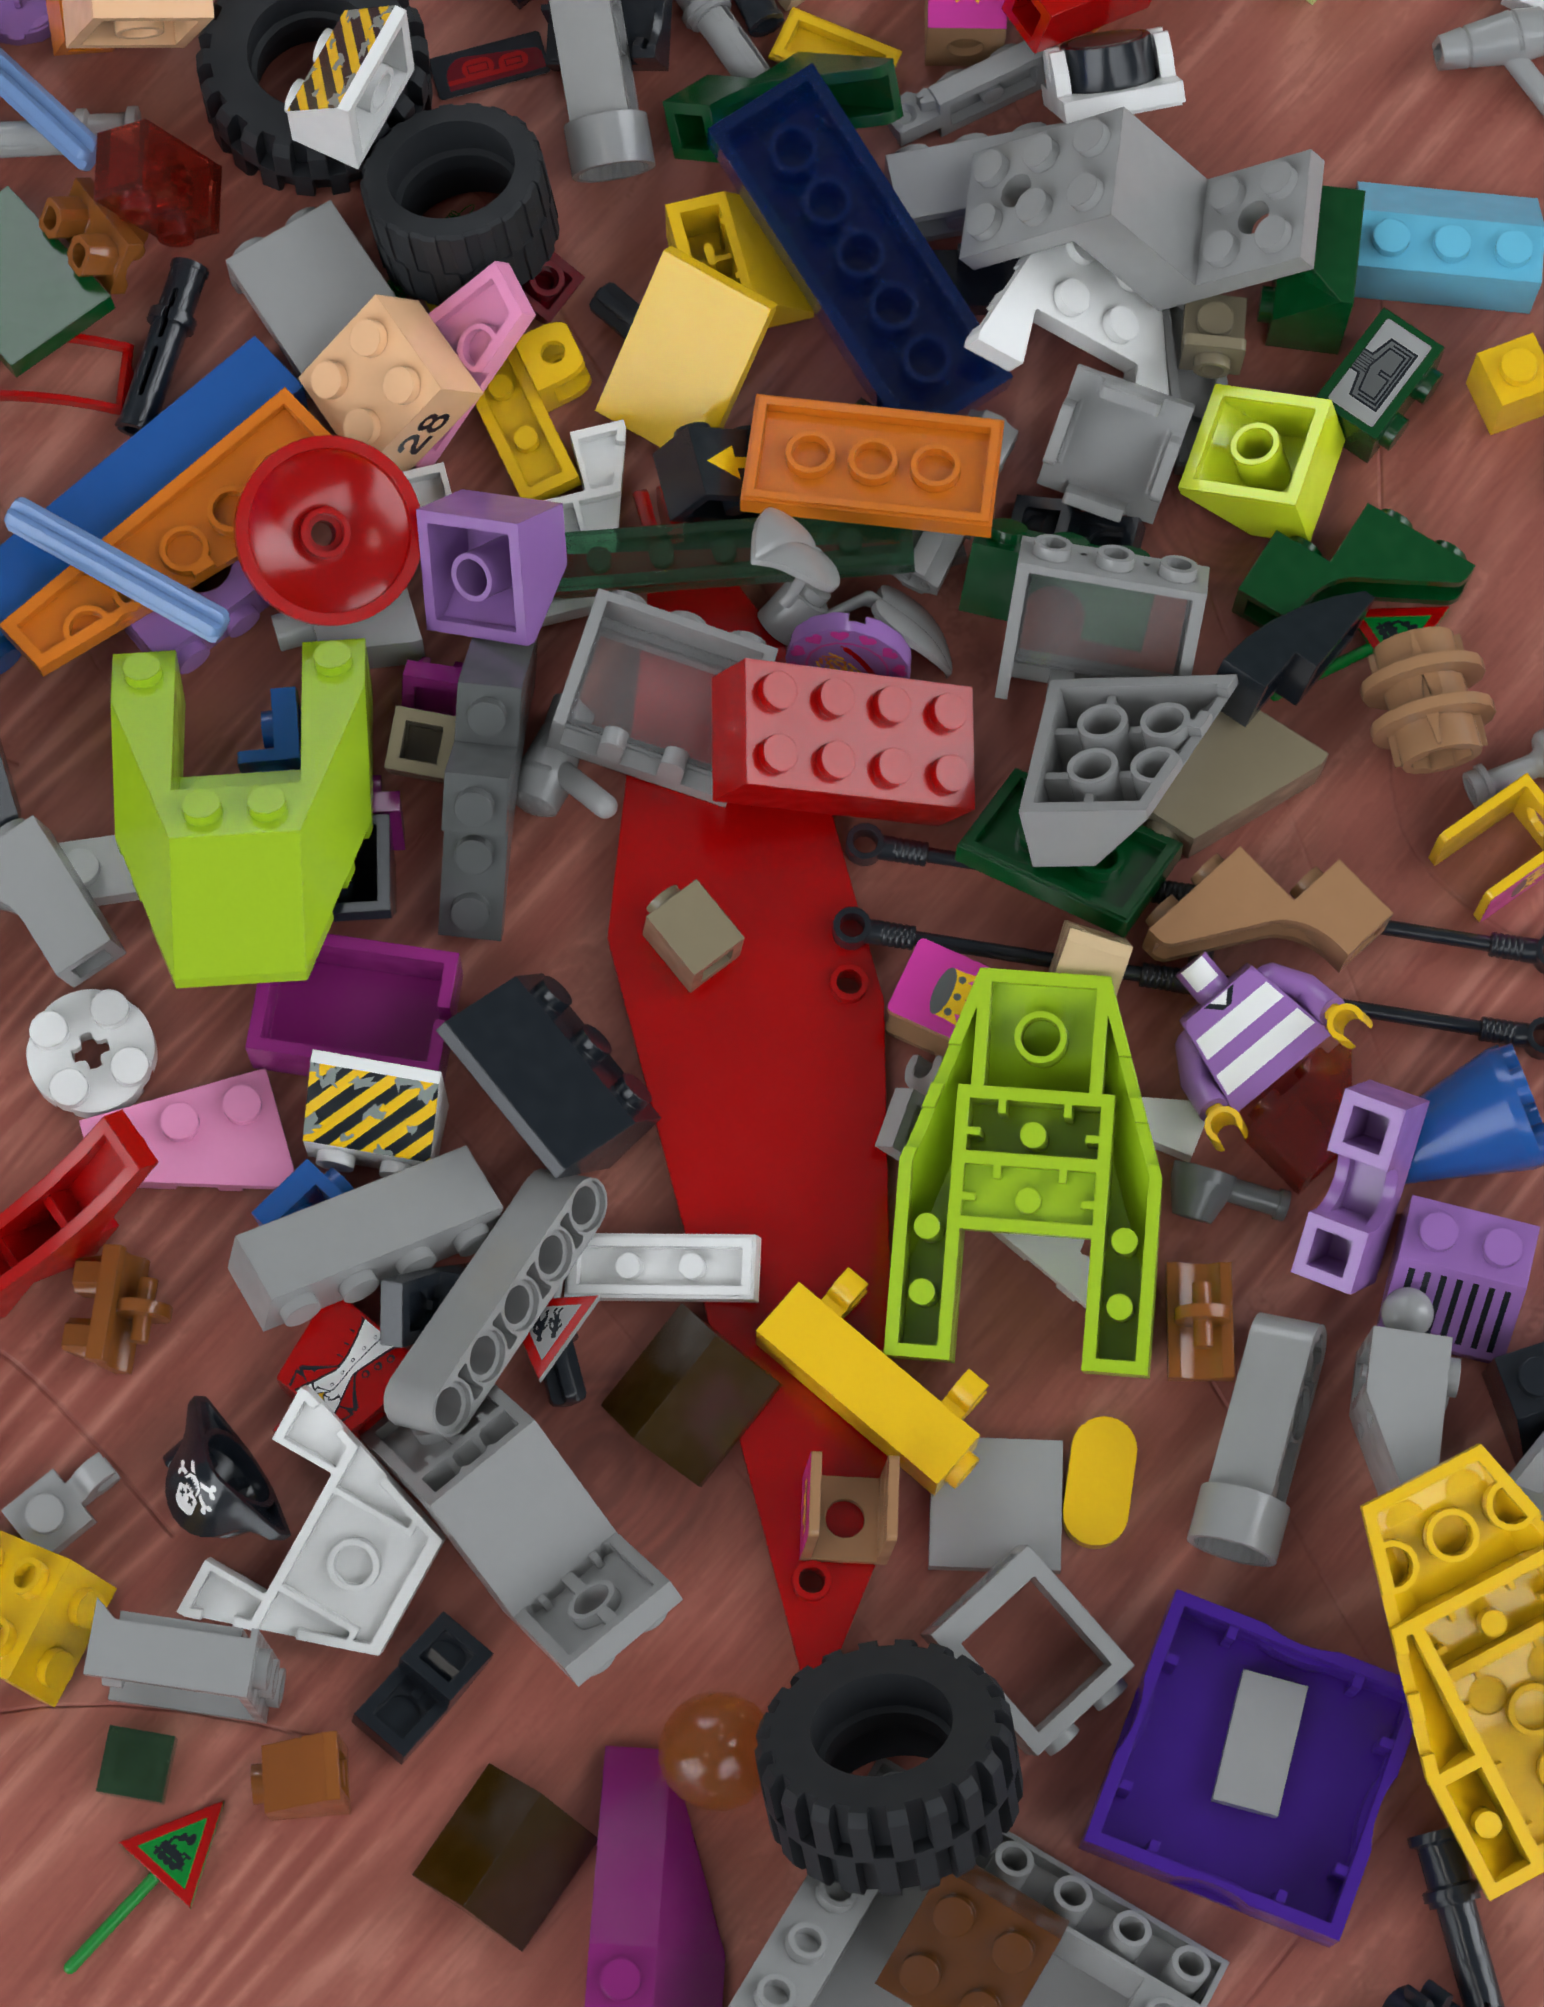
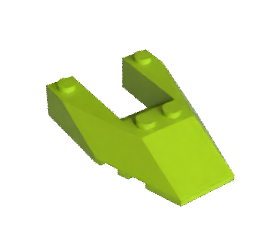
M365 638L302 642L301 770L183 777L186 701L176 650L113 654L111 729L115 839L119 852L123 855L131 874L132 883L138 898L142 901L148 915L152 932L176 989L308 980L333 923V909L342 888H348L356 870L354 860L363 840L369 839L373 830V689Z
M980 967L948 1042L949 1046L934 1081L930 1084L922 1103L921 1112L907 1145L904 1146L899 1158L884 1354L894 1359L955 1363L965 1230L1091 1240L1081 1371L1084 1374L1150 1379L1163 1178L1111 976Z

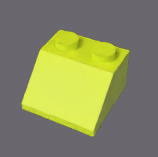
M1215 384L1178 486L1180 494L1250 535L1272 538L1277 530L1289 538L1291 536H1299L1311 542L1345 443V437L1332 400Z

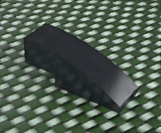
M1366 591L1313 602L1271 620L1246 637L1223 659L1216 675L1237 674L1239 682L1221 709V712L1246 727L1274 693L1297 706L1353 640L1375 597Z

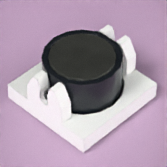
M1161 26L1150 29H1120L1097 32L1068 40L1060 45V49L1058 46L1043 51L1046 83L1041 84L1043 104L1066 124L1121 107H1125L1132 114L1179 106L1183 105L1182 102H1186L1183 80L1176 76L1169 33L1167 30L1163 31Z

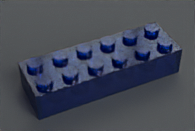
M813 63L708 128L707 145L874 406L966 416L971 409H977L1009 388L1013 379L1010 371L964 348L966 338L972 329L980 325Z

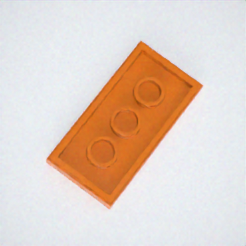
M756 394L740 497V511L762 513L766 508L773 507L791 517L991 538L1005 420Z

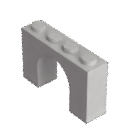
M34 815L26 820L19 818L1 826L0 910L12 912L20 916L56 975L75 988L127 953L51 830Z

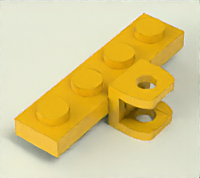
M427 304L430 312L438 307L437 305ZM563 322L548 323L523 334L483 392L484 394L475 404L519 496L522 498L548 500L582 485L548 412L580 397L592 384V379L585 366L583 356L567 324Z

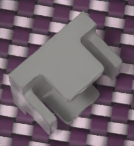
M1078 364L1068 394L1061 406L1036 483L1064 493L1061 502L1115 522H1120L1123 515L1139 517L1141 521L1153 525L1196 405Z

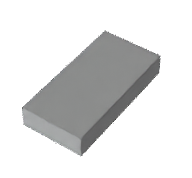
M1243 1669L1238 1683L1211 1802L1274 1819L1278 1817L1308 1686Z

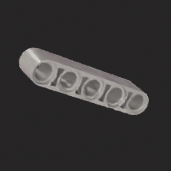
M543 1168L533 1171L526 1179L390 1378L384 1394V1411L388 1420L394 1425L444 1437L458 1435L467 1426L600 1227L606 1214L607 1193L604 1185L598 1179L580 1175L556 1179L548 1169Z

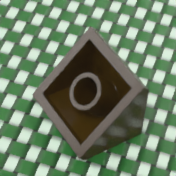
M681 1303L606 1397L601 1406L633 1439L697 1486L702 1487L783 1384L686 1305Z
M489 1763L412 1875L523 1952L597 1844L598 1838L542 1793Z

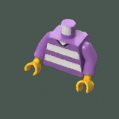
M1204 951L1176 974L1178 980L1198 1002L1179 1019L1184 1029L1175 1043L1180 1086L1200 1119L1205 1121L1204 1128L1213 1147L1220 1152L1225 1151L1218 1138L1220 1129L1227 1125H1235L1239 1128L1244 1139H1246L1249 1132L1239 1111L1326 1038L1332 1035L1342 1046L1353 1049L1356 1046L1344 1036L1346 1024L1351 1020L1360 1019L1370 1029L1373 1026L1372 1020L1359 1007L1345 1003L1341 997L1314 975L1277 963L1264 964L1257 969L1246 963L1227 978Z

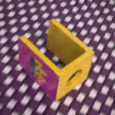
M1528 773L1444 830L1438 836L1428 857L1432 864L1436 866L1512 812L1542 848L1543 851L1484 893L1473 914L1479 923L1544 878V825L1536 814L1537 812L1544 820V793Z

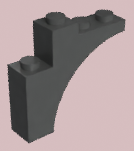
M538 636L535 643L529 646L474 637L471 639L458 680L455 739L444 773L441 831H444L438 935L493 941L502 940L518 783L527 723L535 689Z

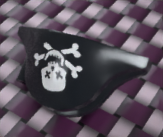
M194 1396L188 1403L183 1439L163 1456L164 1463L168 1467L165 1494L167 1505L173 1518L184 1530L199 1537L233 1538L252 1532L269 1540L287 1539L291 1536V1532L274 1489L260 1465L206 1396Z

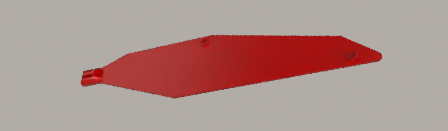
M661 486L656 487V499L660 522L665 536L663 538L660 536L647 489L637 490L632 493L648 553L713 551L704 523L687 522L689 531H685L683 522H670ZM724 565L650 574L647 605L668 612L683 610L700 616L707 625L730 633L737 630L753 633L761 637L766 645L778 648L775 662L786 663V647L765 630L758 619V610ZM641 651L631 739L663 750L667 746H676L687 751L690 759L712 766V677L715 675ZM626 775L607 941L645 1085L652 1097L650 1104L661 1117L656 1123L684 1233L755 1234L762 1238L759 1303L703 1302L710 1326L783 1384L742 1435L739 1442L799 1670H802L807 1665L814 1669L822 1664L823 1656L842 1648L876 1564L799 1560L802 1476L811 1451H821L822 1475L880 1478L888 1456L755 1344L756 1330L798 1282L821 1300L840 1275L849 1267L868 1283V1287L865 1289L867 1294L844 1320L884 1353L890 1281L887 1154L875 1147L886 1116L884 998L869 944L865 943L863 947L856 950H847L840 947L832 935L833 922L837 913L846 907L858 908L833 815L727 803L726 807H722ZM697 879L745 939L738 958L690 993L643 936L646 916L650 914L646 908L655 897L670 886L677 885L682 890ZM847 920L840 925L841 931L849 937H856L863 932L861 924L854 920ZM843 978L852 979L858 985L859 990L853 994L844 993L838 988L837 981ZM837 1502L826 1512L827 1527L838 1537H853L863 1528V1514L851 1502ZM804 1572L817 1574L822 1581V1589L816 1593L806 1592L800 1586L799 1576Z

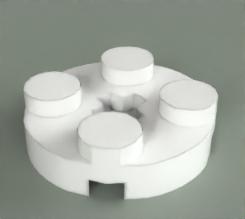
M85 989L64 995L51 1003L45 1011L37 1014L31 1021L29 1028L30 1038L26 1048L28 1069L36 1087L48 1102L55 1107L57 1105L62 1110L73 1112L75 1116L90 1118L132 1106L144 1093L143 1087L150 1080L152 1070L153 1072L155 1071L158 1051L155 1036L149 1022L138 1007L130 1003L123 994L116 990ZM90 1039H94L97 1044L107 1043L110 1049L101 1054L102 1065L90 1069L86 1061L75 1062V1053L81 1051L82 1043Z

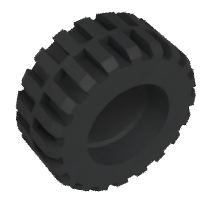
M215 0L213 3L214 19L199 33L198 39L201 50L196 54L197 74L208 122L212 124L214 137L223 152L233 155L234 163L248 176H254L259 170L263 185L278 191L283 190L287 183L295 185L297 195L316 196V188L326 187L332 188L333 195L350 192L349 183L363 179L362 168L364 162L370 157L371 149L380 138H384L389 133V129L399 122H404L411 118L413 114L423 110H431L433 90L428 42L425 39L424 24L416 8L409 6V0ZM392 5L407 10L414 71L359 169L292 140L288 115L284 111L285 103L270 96L259 85L265 70L272 61L294 46L318 41L326 28L332 30L335 28L344 10Z
M895 1639L894 1645L878 1646L876 1640L858 1644L859 1650L843 1654L841 1649L823 1656L822 1664L812 1669L807 1665L796 1673L790 1681L791 1688L782 1687L768 1705V1712L765 1713L759 1723L756 1733L758 1744L755 1749L756 1765L769 1826L774 1840L782 1846L783 1854L793 1865L802 1870L806 1868L809 1876L828 1886H831L834 1881L840 1882L841 1889L850 1893L865 1895L867 1889H878L883 1896L902 1895L903 1888L920 1886L922 1892L938 1887L941 1883L940 1879L952 1873L956 1878H959L974 1868L976 1857L981 1855L987 1858L1002 1842V1832L1007 1833L1013 1826L1019 1813L1018 1802L1023 1797V1778L1010 1704L1005 1701L1003 1689L995 1678L984 1673L983 1667L963 1654L956 1659L952 1650L934 1643H930L928 1648L918 1647L914 1640ZM894 1756L928 1758V1760L914 1768L892 1775L872 1777L850 1774L870 1762Z

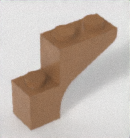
M1239 846L1225 860L1219 854H1215L1204 863L1191 878V882L1195 887L1180 901L1173 895H1170L1151 912L1145 920L1150 928L1142 948L1154 960L1167 962L1198 955L1204 951L1210 952L1262 939L1279 938L1294 941L1310 948L1323 957L1339 973L1384 931L1394 913L1340 859L1325 873L1317 866L1311 869L1288 894Z

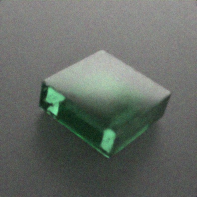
M110 1725L96 1792L164 1805L178 1739L171 1735Z

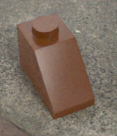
M337 1731L320 1732L261 1746L262 1763L251 1764L252 1800L254 1805L264 1804L265 1814L271 1821L351 1814L348 1750Z

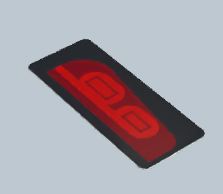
M538 31L430 59L431 72L441 100L538 76L551 70L546 66V52Z

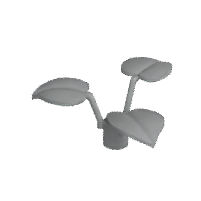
M768 507L758 516L752 531L751 565L770 567L791 575L757 613L760 623L772 637L788 646L796 626L807 619L832 612L849 613L857 608L867 606L871 608L872 614L877 620L882 621L900 633L910 648L944 672L946 679L952 674L953 668L949 648L939 625L923 606L900 590L889 585H882L877 590V594L873 591H865L828 609L826 602L831 598L830 592L835 591L839 586L840 575L834 563L818 547H825L839 522L826 521L814 541L805 527L779 509Z

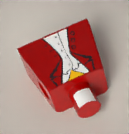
M341 1300L321 1308L312 1318L281 1368L277 1381L281 1390L293 1400L300 1387L307 1385L314 1389L351 1432L361 1440L360 1436L386 1416L384 1411L386 1386L409 1351L405 1347L381 1345L380 1327L353 1304ZM281 1421L273 1429L274 1433L277 1431Z

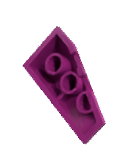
M605 1746L585 2007H722L725 1953L672 1750Z

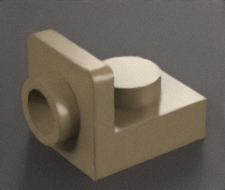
M1216 295L1184 304L1178 369L1193 370L1198 376L1212 379L1223 378L1229 374L1240 375L1246 353L1247 340L1244 337L1248 298Z

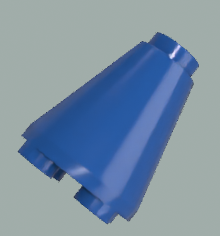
M1512 1043L1502 1047L1495 1045L1485 1049L1419 1096L1430 1102L1405 1184L1534 1170L1544 1166V1123Z

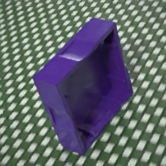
M1176 1589L1168 1603L1078 1849L1330 1948L1339 1942L1372 1850V1836L1376 1817L1385 1794L1399 1774L1413 1734V1727L1400 1675L1341 1652H1331L1302 1645L1283 1636L1264 1622ZM1243 1669L1308 1686L1281 1806L1276 1819L1211 1802L1238 1683Z

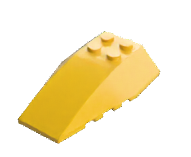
M1478 1443L1360 1505L1425 1780L1486 1898L1491 1901L1544 1873V1522L1541 1520L1543 1517L1541 1511L1486 1448Z

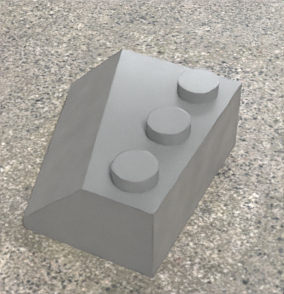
M1237 674L1050 679L1019 809L1033 867L1096 866L1150 817L1238 686Z

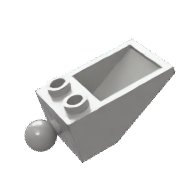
M1412 1287L1396 1289L1386 1297L1381 1309V1317L1385 1327L1373 1326L1356 1352L1349 1417L1378 1496L1439 1464L1445 1410L1449 1397H1456L1460 1383L1461 1359L1451 1357L1453 1337L1426 1333L1434 1319V1308L1431 1300L1425 1293Z

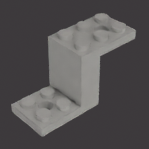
M1125 107L1117 108L974 152L959 259L971 269L977 270L1075 242L1156 310L1161 311L1314 269L1325 161L1312 149L1207 179ZM1269 213L1268 217L1264 218V219L1259 223V225L1257 226V228H1256V230H1255V233H1252V234H1251L1252 229H1253L1255 223H1256L1262 216H1264V215H1266V214Z
M493 1385L467 1426L458 1435L453 1437H444L394 1425L388 1420L387 1415L360 1436L373 1455L423 1504L500 1608L578 1687L591 1676L606 1670L612 1664L617 1654L641 1634L660 1625L666 1618L667 1613L683 1600L671 1581L616 1532L537 1422L497 1385Z

